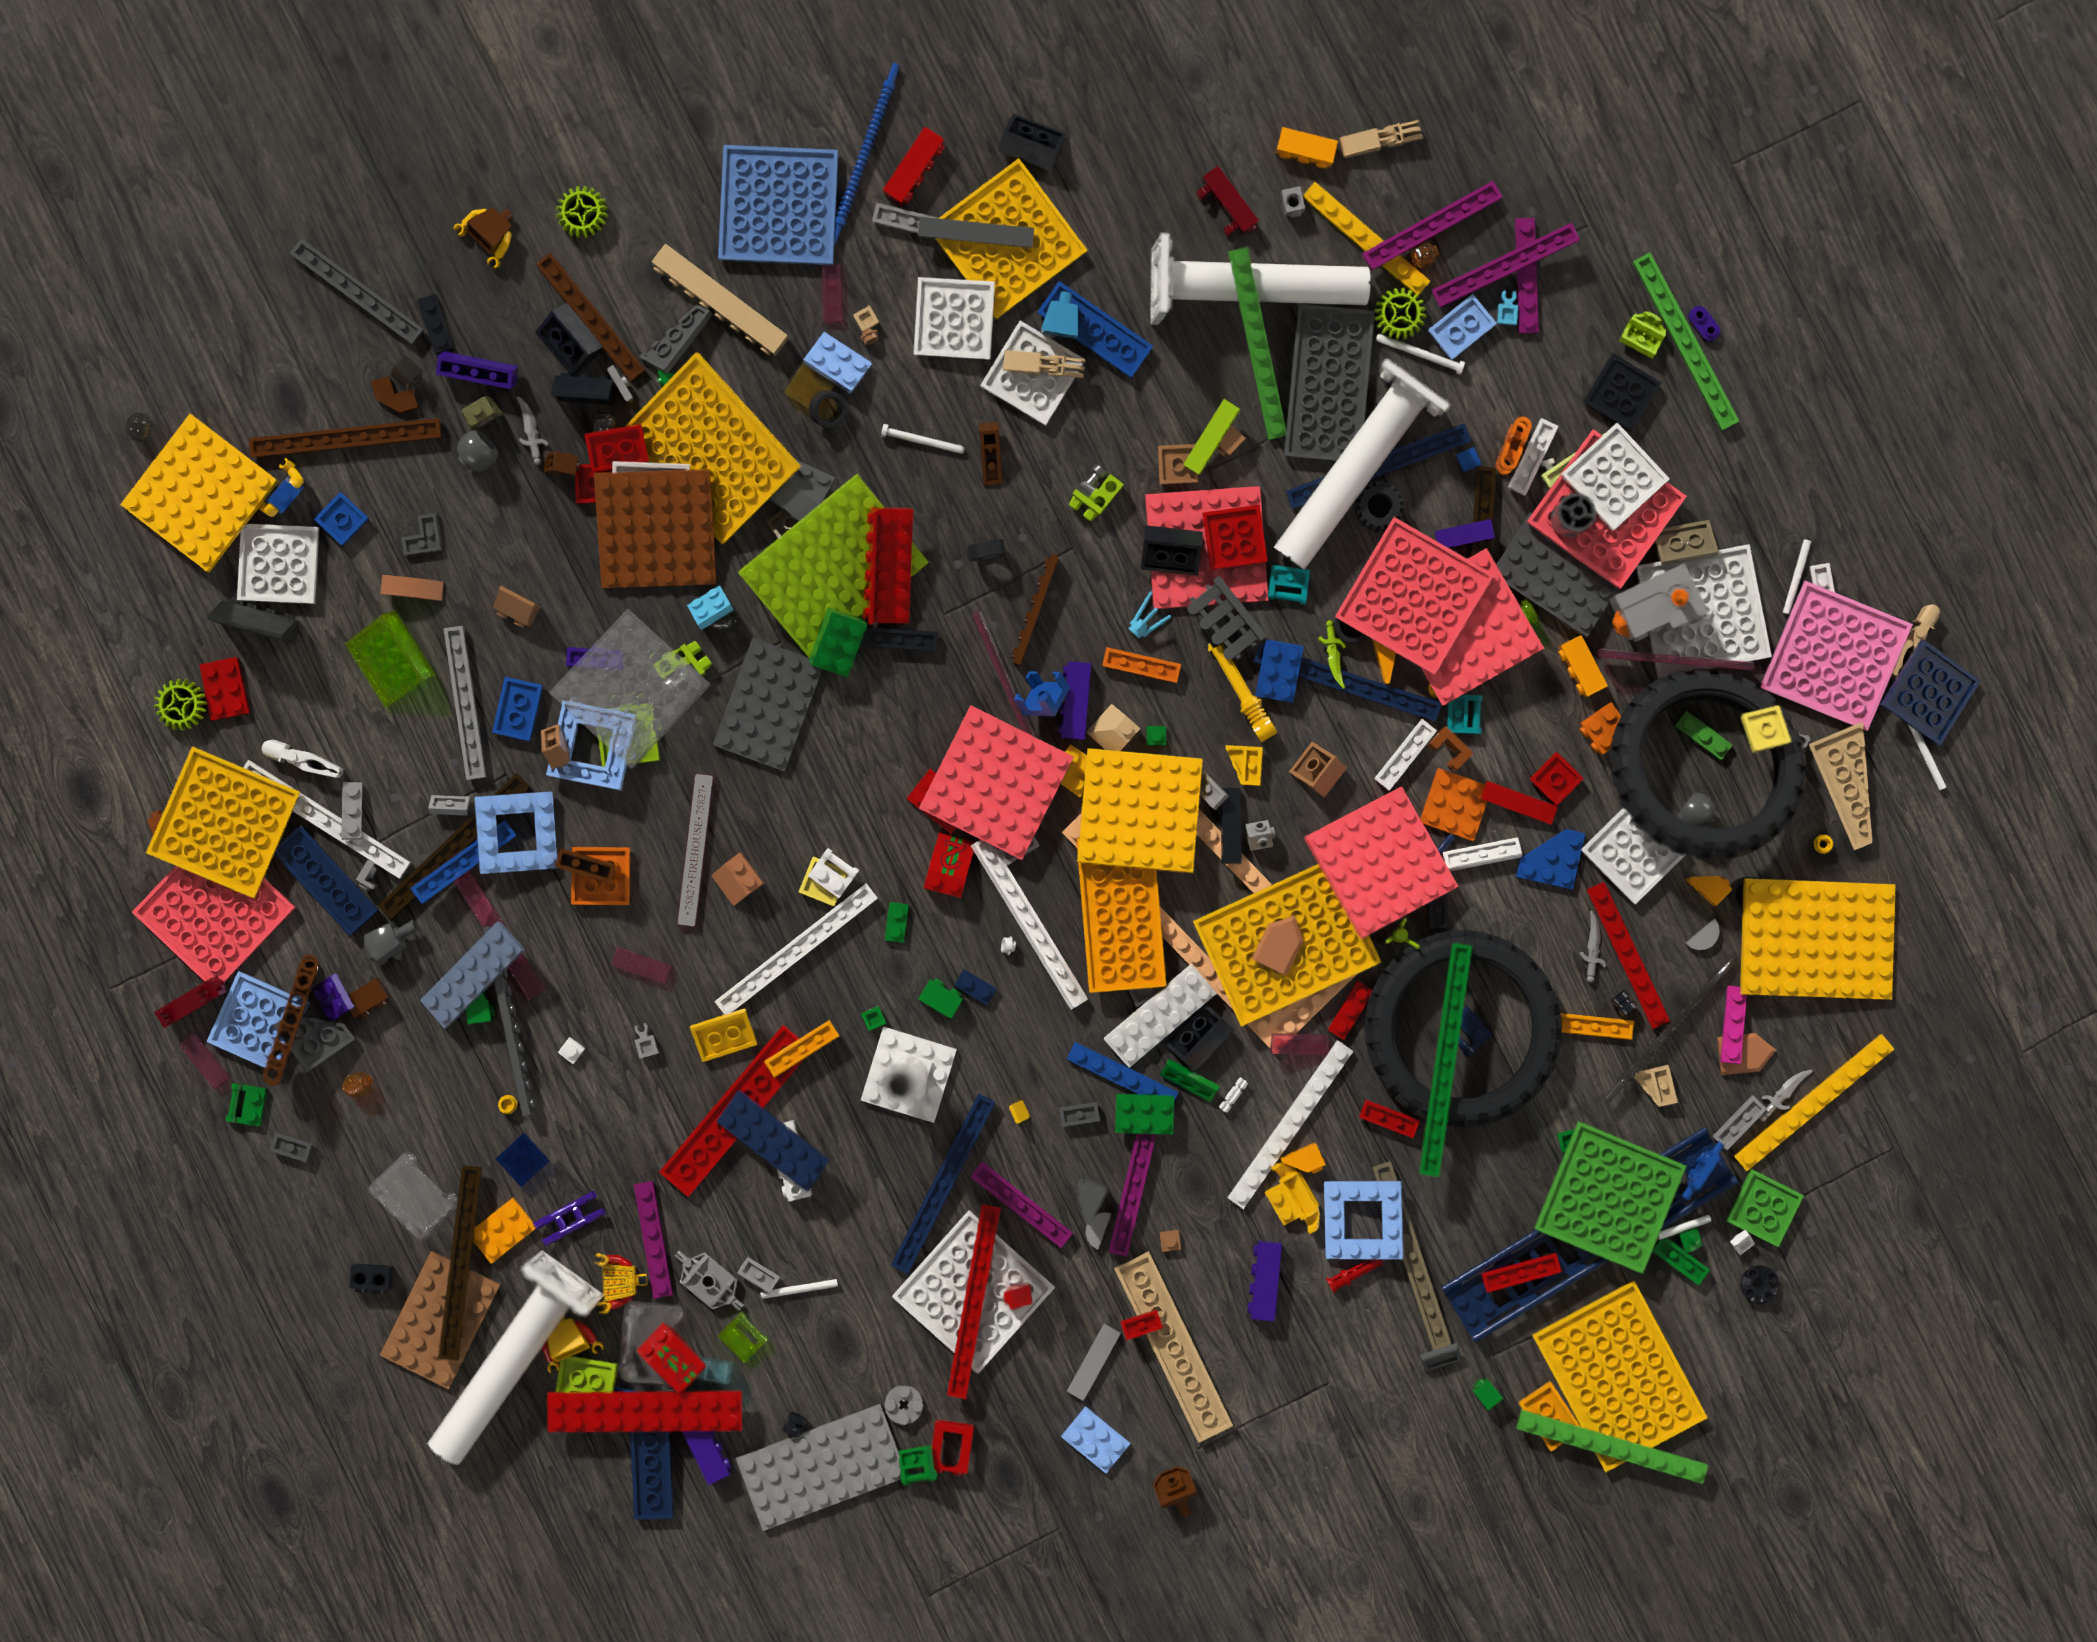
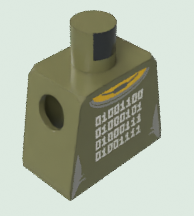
M486 396L461 410L462 418L470 431L478 430L503 415L495 400Z

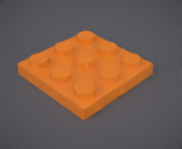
M1437 768L1420 817L1422 823L1474 841L1487 801L1480 799L1485 784Z
M572 847L573 852L619 866L613 883L572 872L571 904L630 905V848Z

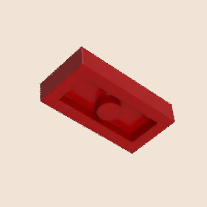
M1157 1309L1120 1321L1126 1340L1163 1328Z

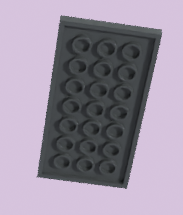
M1298 304L1284 457L1337 461L1364 424L1375 311Z

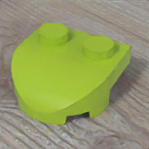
M1651 312L1635 314L1626 325L1619 341L1653 359L1666 335V329L1661 324L1662 320Z

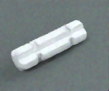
M1242 1078L1237 1080L1236 1086H1233L1225 1097L1226 1100L1222 1101L1219 1105V1108L1226 1113L1230 1110L1231 1104H1234L1238 1099L1242 1089H1245L1248 1085Z

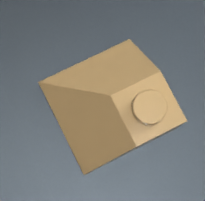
M1111 704L1086 733L1103 749L1121 751L1137 734L1140 728Z

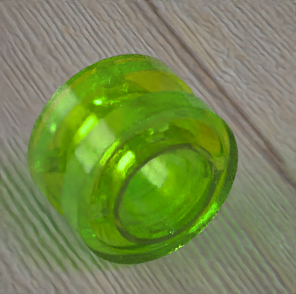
M1526 599L1521 602L1522 611L1529 623L1536 625L1539 622L1534 608Z

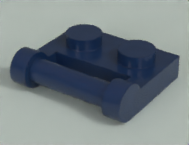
M1465 1006L1463 1008L1460 1028L1473 1041V1044L1469 1046L1459 1035L1458 1045L1463 1050L1462 1053L1468 1057L1492 1034L1468 1006Z

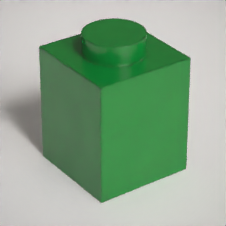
M1481 1378L1473 1384L1474 1388L1471 1390L1487 1410H1490L1503 1399L1487 1378L1484 1380Z

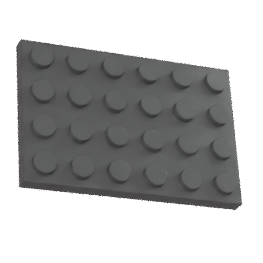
M1530 512L1496 565L1510 590L1586 639L1609 604V599L1614 596L1618 588L1527 524L1526 521L1532 514Z
M752 638L713 745L785 772L823 669L812 666L808 661L809 658Z

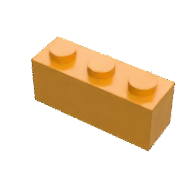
M1282 127L1276 154H1279V157L1284 159L1292 157L1298 159L1300 163L1309 164V162L1316 163L1317 167L1327 168L1332 166L1338 141Z
M1582 635L1558 647V655L1562 661H1566L1568 665L1567 672L1571 678L1576 680L1577 685L1575 686L1580 695H1583L1585 698L1608 686Z

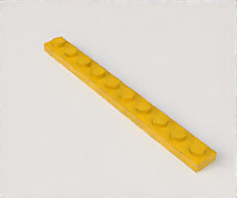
M1882 1034L1878 1035L1733 1157L1745 1171H1748L1894 1050L1892 1045Z

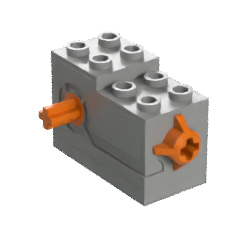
M1685 563L1609 599L1615 612L1612 624L1616 633L1625 636L1628 641L1634 639V642L1649 636L1647 633L1649 631L1653 634L1665 628L1666 632L1672 630L1674 633L1687 627L1686 622L1688 621L1691 625L1704 619L1703 614L1708 612Z

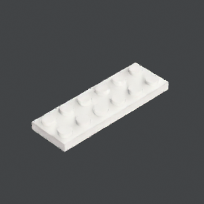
M1190 964L1104 1037V1040L1130 1068L1217 993L1196 968Z

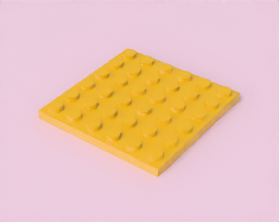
M1019 158L939 217V219L1034 228L1032 248L936 239L966 280L995 282L993 317L996 320L1088 251Z
M189 414L120 505L210 573L279 481L192 414Z
M192 747L146 853L255 898L301 792Z
M1088 748L1077 863L1193 873L1203 759Z

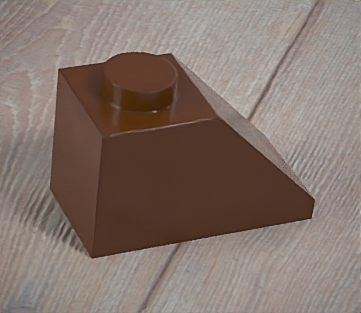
M558 451L547 453L544 473L575 475L580 465V462L577 460L578 455Z

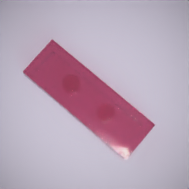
M841 264L822 265L823 323H842Z
M617 947L611 963L612 966L666 984L672 965Z
M195 1032L179 1044L180 1048L213 1089H217L230 1078V1075Z
M1272 1033L1270 1052L1272 1054L1327 1055L1329 1036L1323 1034Z

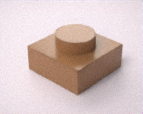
M1179 1230L1159 1232L1162 1252L1181 1250Z

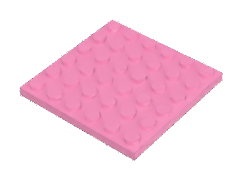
M1804 581L1759 688L1850 725L1863 722V730L1868 731L1913 624Z

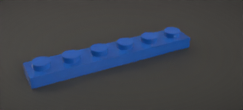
M505 820L496 826L499 849L516 837V834ZM478 840L410 888L422 904L479 863Z
M1074 1042L1067 1057V1060L1137 1094L1174 1095L1175 1101L1179 1093L1077 1042Z

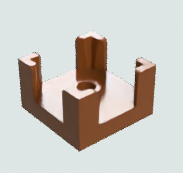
M1446 726L1441 728L1426 744L1428 748L1434 750L1445 742L1446 747L1451 752L1456 753L1447 763V766L1452 771L1458 770L1473 754Z

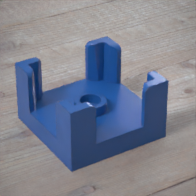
M1036 671L1028 672L1026 681L1031 687L1029 695L1025 702L1018 693L1014 698L1016 705L1023 715H1056L1070 689L1061 672H1053L1057 682H1043Z

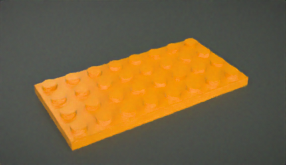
M1076 839V841H1077V852H1078L1079 839ZM1078 863L1089 993L1166 986L1157 871Z

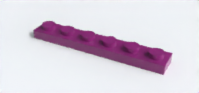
M1535 218L1515 219V250L1535 240ZM1535 262L1516 272L1518 334L1538 333L1537 273Z
M983 1161L970 1176L1060 1248L1073 1234L1071 1230Z
M654 1181L634 1184L653 1299L671 1296L673 1291Z

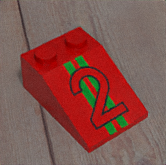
M939 833L924 888L961 898L974 852L971 845L976 842Z
M662 1323L636 1350L679 1394L707 1367L678 1332L665 1323Z

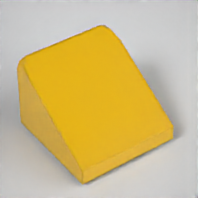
M1023 1100L1009 1106L1017 1124L1030 1117Z

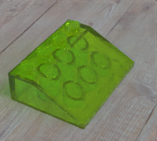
M396 611L382 614L345 643L385 708H388L421 687L436 675Z

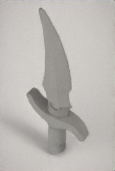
M517 397L523 414L524 432L529 440L525 441L520 438L519 441L521 444L531 447L534 463L539 465L541 459L538 445L544 444L548 446V442L544 439H538L539 432L536 430L535 417L527 403L520 397Z
M1591 910V930L1587 945L1589 956L1587 957L1583 952L1579 953L1580 957L1588 962L1587 975L1589 976L1587 981L1589 983L1594 981L1593 976H1595L1596 963L1606 967L1604 960L1598 958L1600 953L1599 944L1601 943L1600 927L1594 912Z
M1813 1070L1803 1071L1792 1076L1782 1085L1779 1091H1776L1774 1097L1769 1095L1763 1096L1762 1100L1767 1099L1771 1103L1768 1105L1767 1110L1759 1117L1760 1120L1766 1121L1767 1117L1776 1108L1780 1110L1789 1109L1790 1106H1783L1781 1103L1785 1099L1790 1098L1799 1083L1811 1074Z

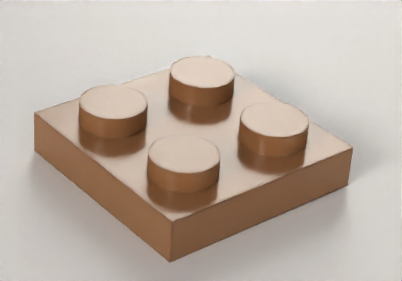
M1195 444L1158 446L1159 485L1198 483V474L1183 465Z

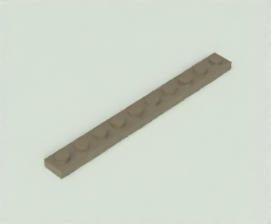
M1391 1161L1372 1167L1376 1181H1397ZM1402 1197L1403 1262L1432 1350L1451 1345V1341Z

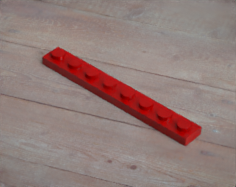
M1605 882L1587 889L1588 896L1651 1029L1669 1022L1670 1019Z

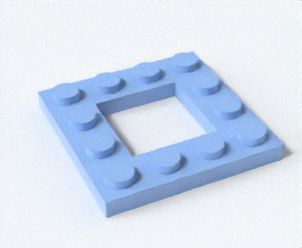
M563 701L558 724L569 751L570 763L551 769L548 764L546 775L621 791L638 716ZM579 724L613 730L605 767L571 761Z
M552 791L474 797L480 874L557 868L555 867L557 849ZM534 812L537 850L498 853L496 815Z
M1324 1181L1326 1259H1403L1402 1181ZM1345 1201H1382L1383 1239H1345Z

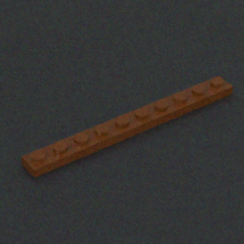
M440 418L254 437L249 438L250 457L258 458L442 438Z

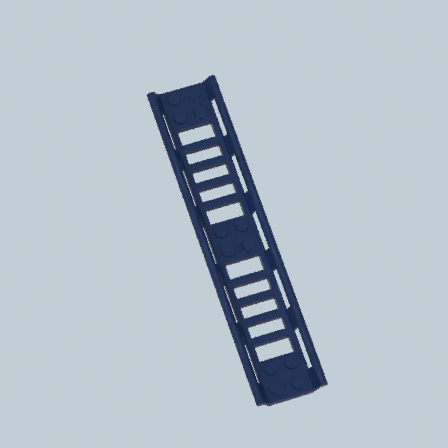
M1703 1127L1659 1155L1676 1162L1679 1161V1163L1685 1165V1173L1687 1175L1690 1169H1694L1698 1164L1696 1161L1702 1152H1710L1714 1149L1715 1145L1709 1137L1707 1129ZM1720 1154L1719 1161L1701 1188L1694 1191L1690 1199L1714 1184L1717 1187L1687 1206L1683 1203L1688 1200L1681 1195L1677 1188L1674 1195L1675 1200L1670 1205L1667 1213L1668 1217L1665 1218L1661 1230L1739 1183ZM1535 1229L1441 1287L1466 1330L1476 1343L1611 1260L1601 1257L1586 1266L1584 1263L1597 1255L1573 1245L1580 1258L1566 1265L1551 1240L1553 1236ZM1545 1243L1551 1254H1557L1561 1272L1543 1277L1544 1280L1533 1285L1532 1281L1524 1282L1527 1290L1519 1295L1516 1294L1512 1286L1506 1287L1505 1289L1511 1300L1498 1307L1491 1294L1486 1292L1481 1273L1502 1268L1511 1262L1512 1264L1520 1263L1518 1258L1527 1252L1532 1259L1538 1258L1539 1256L1534 1248ZM1568 1274L1570 1276L1538 1296L1535 1294L1564 1275ZM1517 1304L1520 1305L1519 1308L1505 1315L1504 1317L1492 1323L1491 1325H1486L1487 1322L1504 1313L1505 1311L1509 1310L1513 1306Z

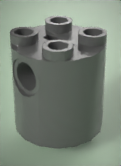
M1580 493L1569 494L1554 507L1551 514L1552 528L1564 537H1577L1593 524L1596 518V508L1588 496Z

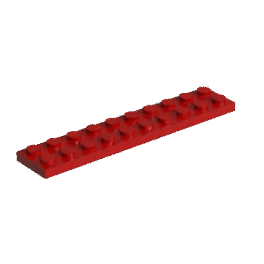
M783 1024L659 1173L689 1197L738 1139L716 1122L739 1090L764 1108L803 1060L775 1078L764 1061L800 1038Z
M677 1391L548 1392V1432L742 1431V1391H683L681 1394Z

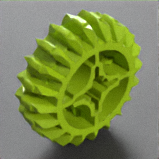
M576 186V192L570 188V195L568 196L566 193H563L565 200H558L562 205L556 207V210L560 212L556 214V217L561 219L558 223L560 226L564 225L563 230L565 232L569 230L571 236L575 232L577 238H580L582 233L585 238H588V232L594 236V229L596 228L598 231H601L602 229L599 224H606L602 219L608 217V214L604 212L608 210V207L603 205L606 201L604 198L600 199L601 194L599 192L595 194L593 188L589 192L587 186H584L582 191L579 186ZM583 198L594 201L596 207L585 205ZM576 200V206L568 211L570 204ZM581 206L586 211V213L584 212L583 218L578 213V211L580 212ZM597 213L594 220L588 224V218ZM568 217L578 218L581 226L570 223Z
M1394 288L1393 294L1387 291V297L1382 295L1380 297L1382 302L1378 301L1376 303L1379 308L1374 311L1380 315L1375 317V321H1381L1377 327L1381 328L1384 326L1385 328L1382 330V333L1384 334L1388 330L1390 332L1389 338L1394 333L1396 334V340H1399L1400 334H1402V338L1405 340L1407 339V333L1413 337V330L1415 332L1420 331L1417 325H1424V322L1420 319H1425L1426 315L1420 312H1424L1426 307H1419L1423 300L1416 301L1419 296L1418 294H1415L1414 297L1410 296L1412 290L1405 294V288H1402L1400 293H1398L1397 288ZM1401 299L1407 302L1404 305H1397L1391 301ZM1386 306L1390 308L1389 311L1393 315L1389 322L1385 316ZM1411 306H1413L1415 310L1414 322L1411 320V317L1408 314V310ZM1406 308L1403 316H1400L1396 320H1394L1397 316V313L1401 310L1403 311V309ZM1402 322L1409 327L1396 328L1393 325Z
M177 679L176 684L173 680H170V687L164 684L163 688L165 691L158 690L161 697H155L159 704H155L154 708H160L155 714L157 716L162 715L159 721H166L165 726L170 727L172 725L173 730H177L179 726V729L182 731L185 730V725L188 729L192 728V723L198 725L197 718H204L200 713L207 711L202 708V705H207V702L201 701V699L206 697L205 694H199L202 690L201 687L195 688L196 683L192 682L189 684L187 679L183 683L181 679ZM186 689L193 697L184 698L178 690ZM172 694V702L167 705L168 698ZM179 701L184 702L183 708L177 707ZM194 704L193 712L190 715L189 707ZM177 711L183 720H175L170 716L169 712Z

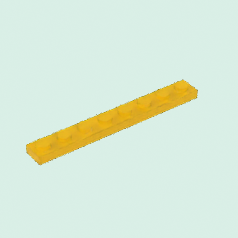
M1316 182L1303 195L1305 201L1363 251H1367L1383 242L1378 235ZM1401 255L1382 265L1385 270L1407 289L1412 290L1414 295H1419L1430 283L1429 279Z

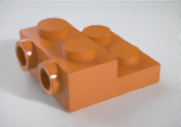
M1609 702L1579 723L1581 727L1579 731L1585 738H1589L1591 741L1590 746L1596 754L1603 755L1610 750L1613 741L1612 736L1621 717L1612 702Z

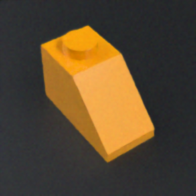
M1697 876L1685 879L1713 906H1717L1732 890L1729 886L1731 883L1723 876L1721 878L1719 876Z
M1315 1142L1280 1157L1282 1163L1305 1172H1312V1174L1323 1170L1322 1166L1326 1165Z

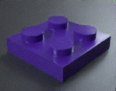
M336 973L312 988L315 997L319 1000L323 1012L330 1022L354 1008Z

